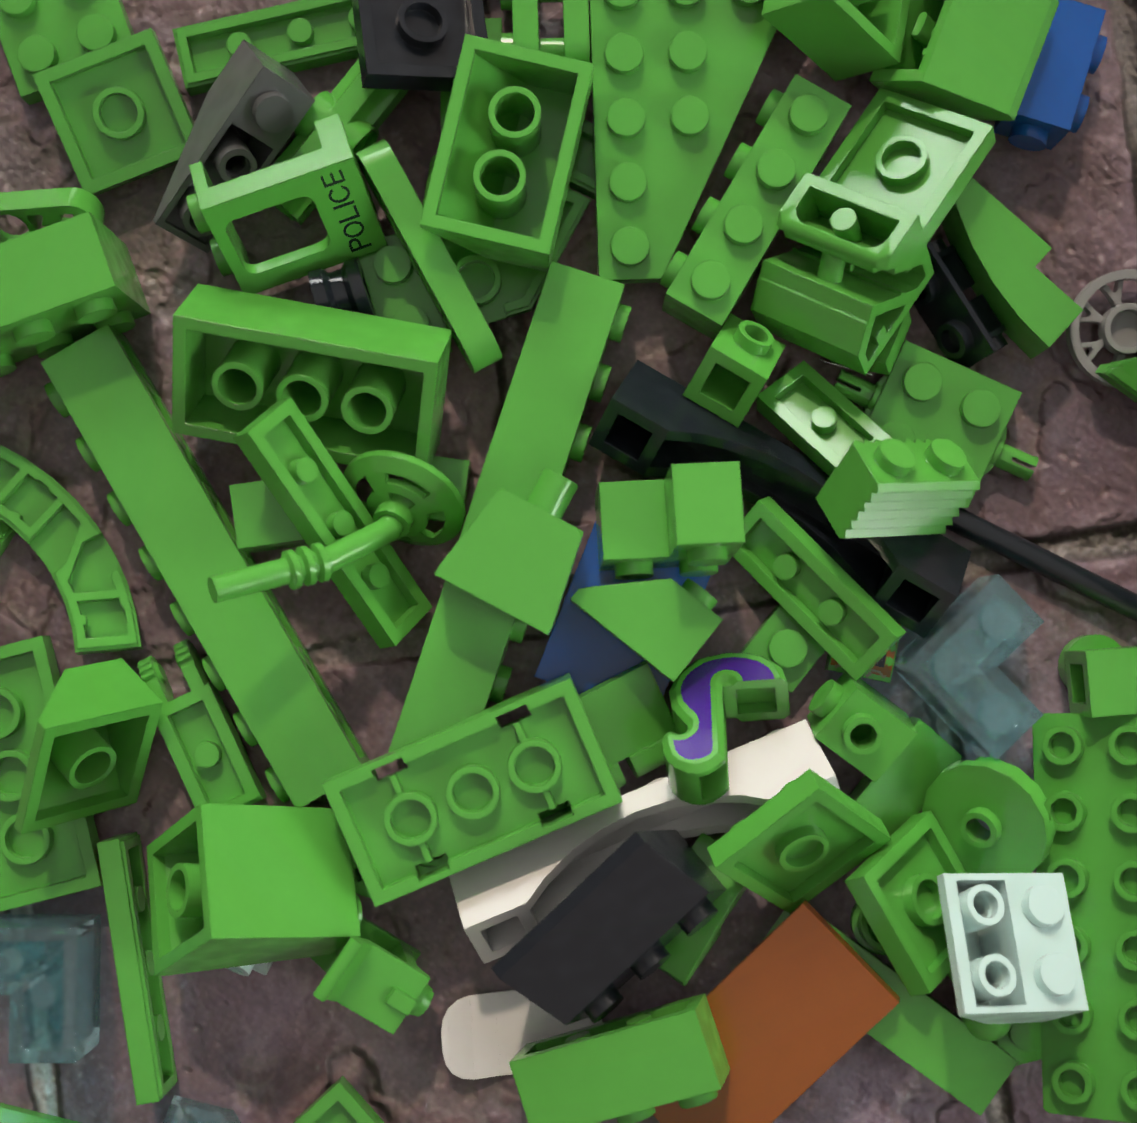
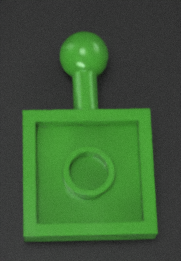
M929 810L910 816L890 836L892 839L871 854L844 881L910 996L931 994L947 975L953 983L937 876L943 873H967L934 814ZM959 1017L975 1038L987 1042L996 1041L1004 1037L1012 1023L984 1024Z

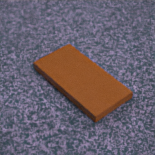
M804 900L706 995L730 1066L729 1074L722 1089L717 1090L718 1096L706 1104L687 1109L680 1108L678 1101L655 1107L656 1112L653 1115L660 1123H772L899 1003L900 997L831 925Z

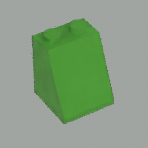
M200 803L146 846L155 976H168L330 955L344 947L351 936L361 937L362 904L355 891L352 865L354 858L332 808Z

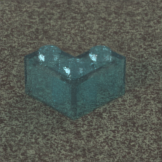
M999 574L979 577L953 602L925 638L918 635L896 656L893 669L976 755L991 757L997 760L1043 716L998 666L1044 621Z
M0 914V995H10L9 1063H76L100 1043L101 914Z

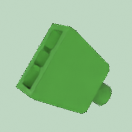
M544 467L527 500L500 488L440 563L434 575L549 635L554 626L584 532L561 519L579 486L559 473Z

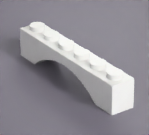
M805 719L788 727L773 730L764 737L728 751L729 791L712 803L693 805L682 801L672 792L668 776L655 779L641 788L621 795L623 802L450 875L449 879L463 929L483 963L486 964L508 953L636 831L677 830L683 838L700 836L701 833L706 835L727 833L735 823L745 819L780 792L784 785L798 778L809 768L839 789L836 774Z

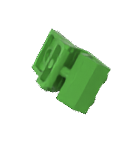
M880 87L820 176L818 177L806 172L779 210L778 228L784 231L785 237L806 246L793 248L792 251L763 259L751 306V311L757 323L767 328L773 335L866 376L933 276L934 270L927 243L995 144L996 139L993 125Z

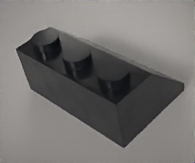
M677 830L636 831L491 969L500 980L564 1025H569L588 1017L593 1024L597 1023L623 1001L624 997L618 990L636 974L640 980H643L667 961L671 954L665 946L682 930L688 937L693 935L717 914L718 910L712 903L727 889Z

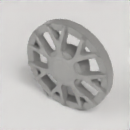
M1135 269L1113 271L1099 276L1088 283L1074 299V302L1087 313V316L1081 317V312L1066 329L1068 349L1079 369L1095 382L1112 388L1115 387L1095 373L1097 367L1091 361L1102 347L1114 354L1112 362L1125 360V355L1137 353V299L1136 303L1122 304L1121 299L1123 281L1137 282V270ZM1115 281L1114 291H1112L1107 284ZM1098 289L1104 294L1111 305V308L1103 315H1100L1088 303L1090 297ZM1079 324H1097L1099 339L1093 342L1081 343ZM1083 348L1089 349V353L1087 355Z

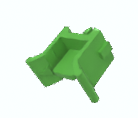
M362 916L360 925L361 937L351 936L344 947L330 955L310 957L326 972L313 995L323 1002L325 1000L336 1001L387 1032L394 1034L406 1015L409 1016L410 1014L419 1017L429 1007L434 995L433 989L427 984L430 976L416 964V960L421 954L419 950Z

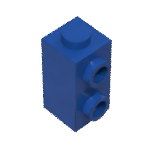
M1058 0V8L1015 121H995L994 133L1009 137V143L1017 148L1028 151H1042L1044 149L1052 150L1068 132L1076 133L1086 115L1090 100L1088 95L1081 94L1087 73H1095L1107 45V37L1099 35L1106 10L1074 0Z

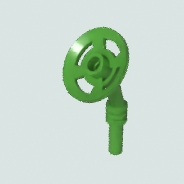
M374 450L362 453L350 461L343 475L356 494L358 481L364 477L367 479L372 487V491L367 498V503L361 502L372 516L373 523L325 547L322 543L317 542L311 544L309 548L307 546L297 547L295 552L292 549L284 550L281 553L280 559L209 576L207 578L209 594L214 603H219L288 585L292 590L300 589L303 584L306 586L315 585L317 580L319 582L329 581L333 572L396 540L421 546L445 543L453 539L462 528L466 516L463 498L448 477L434 466L417 457L390 450ZM389 474L406 478L423 487L428 493L425 494L408 482L389 478ZM444 513L445 525L441 530L434 533L425 529L430 520V514Z

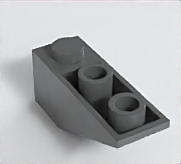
M243 39L205 97L153 221L157 226L207 254L211 250L209 241L214 239L211 231L200 234L186 201L187 195L196 193L189 165L202 161L214 186L269 167L315 101L292 71Z

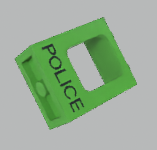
M339 113L314 121L322 148L215 186L202 161L189 165L196 193L187 195L186 201L193 221L200 234L208 231L212 232L214 239L209 241L210 247L223 276L234 274L243 292L256 294L307 276L309 271L319 268L324 270L344 263L346 260L358 258L388 246L373 200ZM299 197L312 199L327 231L326 238L318 243L267 261L250 264L246 249L232 221Z

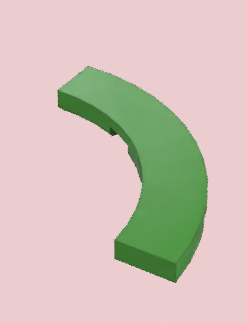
M0 445V521L9 526L30 545L53 577L67 609L72 627L75 653L77 655L143 649L139 619L129 584L115 553L97 524L79 502L55 479L23 456Z

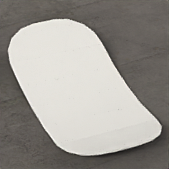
M516 990L468 995L456 1000L445 1013L441 1028L442 1053L447 1068L453 1075L461 1079L475 1080L512 1075L509 1062L526 1044L594 1024L588 1017L569 1025H564Z

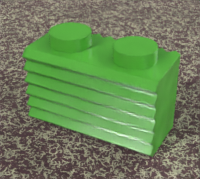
M886 438L882 441L875 439L874 442L865 439L863 443L855 439L817 494L816 500L839 538L946 534V525H952L953 517H959V508H966V499H973V490H980V480L967 462L964 451L948 438H936L933 441L926 438L924 442L918 438L914 442L907 438L904 442L897 438L896 440Z

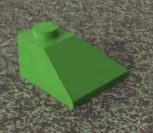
M122 658L64 669L37 722L14 824L15 829L20 835L137 803L163 701Z

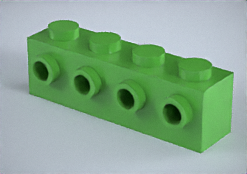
M798 74L794 75L784 93L775 88L771 91L755 120V123L764 127L753 147L744 142L740 144L723 175L732 181L721 201L712 196L708 198L691 229L700 235L689 255L679 250L676 252L659 284L668 289L665 294L662 311L715 340L780 232L777 226L779 210L806 172L815 173L852 105Z

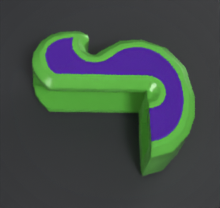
M726 652L697 659L684 668L673 682L669 691L675 733L672 731L668 732L662 739L668 782L672 792L680 800L687 803L705 805L716 801L729 791L726 719L736 718L744 722L785 719L789 716L788 681L780 666L763 656L751 653Z

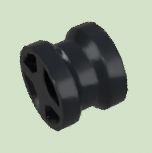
M357 257L344 261L341 269L327 272L321 268L308 272L309 283L316 305L375 315L362 268Z

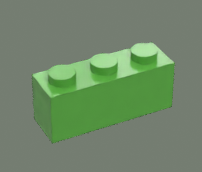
M705 993L528 1043L509 1062L528 1123H599L616 1118L618 1123H637L651 1117L656 1112L655 1107L678 1101L680 1108L687 1109L712 1101L718 1096L717 1090L722 1089L730 1071V1066Z

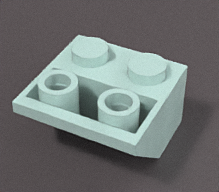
M943 873L937 876L959 1017L984 1024L1047 1022L1088 1011L1063 873Z

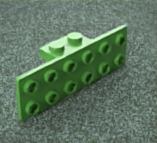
M1080 713L1035 714L1032 718L1034 782L1039 785L1047 799L1044 806L1048 811L1049 820L1053 817L1055 825V836L1050 853L1036 868V873H1063L1088 1004V1011L1041 1022L1043 1108L1046 1112L1052 1114L1137 1123V714L1095 718L1080 716Z

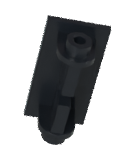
M939 238L932 243L931 241L927 243L934 274L915 301L914 306L935 337L942 353L949 360L970 368L1008 344L1002 335L1007 329L1004 325H1001L982 294L968 302L963 291L973 286L975 282L957 255L954 245L947 247L942 238Z

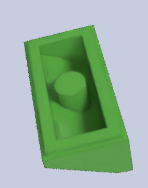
M910 717L909 719L918 735L876 783L864 775L849 795L854 801L880 818L890 836L910 816L921 811L927 788L950 764L959 761L963 757L930 726L916 717Z

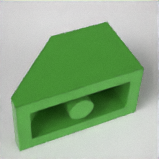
M670 578L585 587L578 589L570 598L574 605L672 682L676 680L723 621L722 618L712 611L718 601L689 578L681 586Z

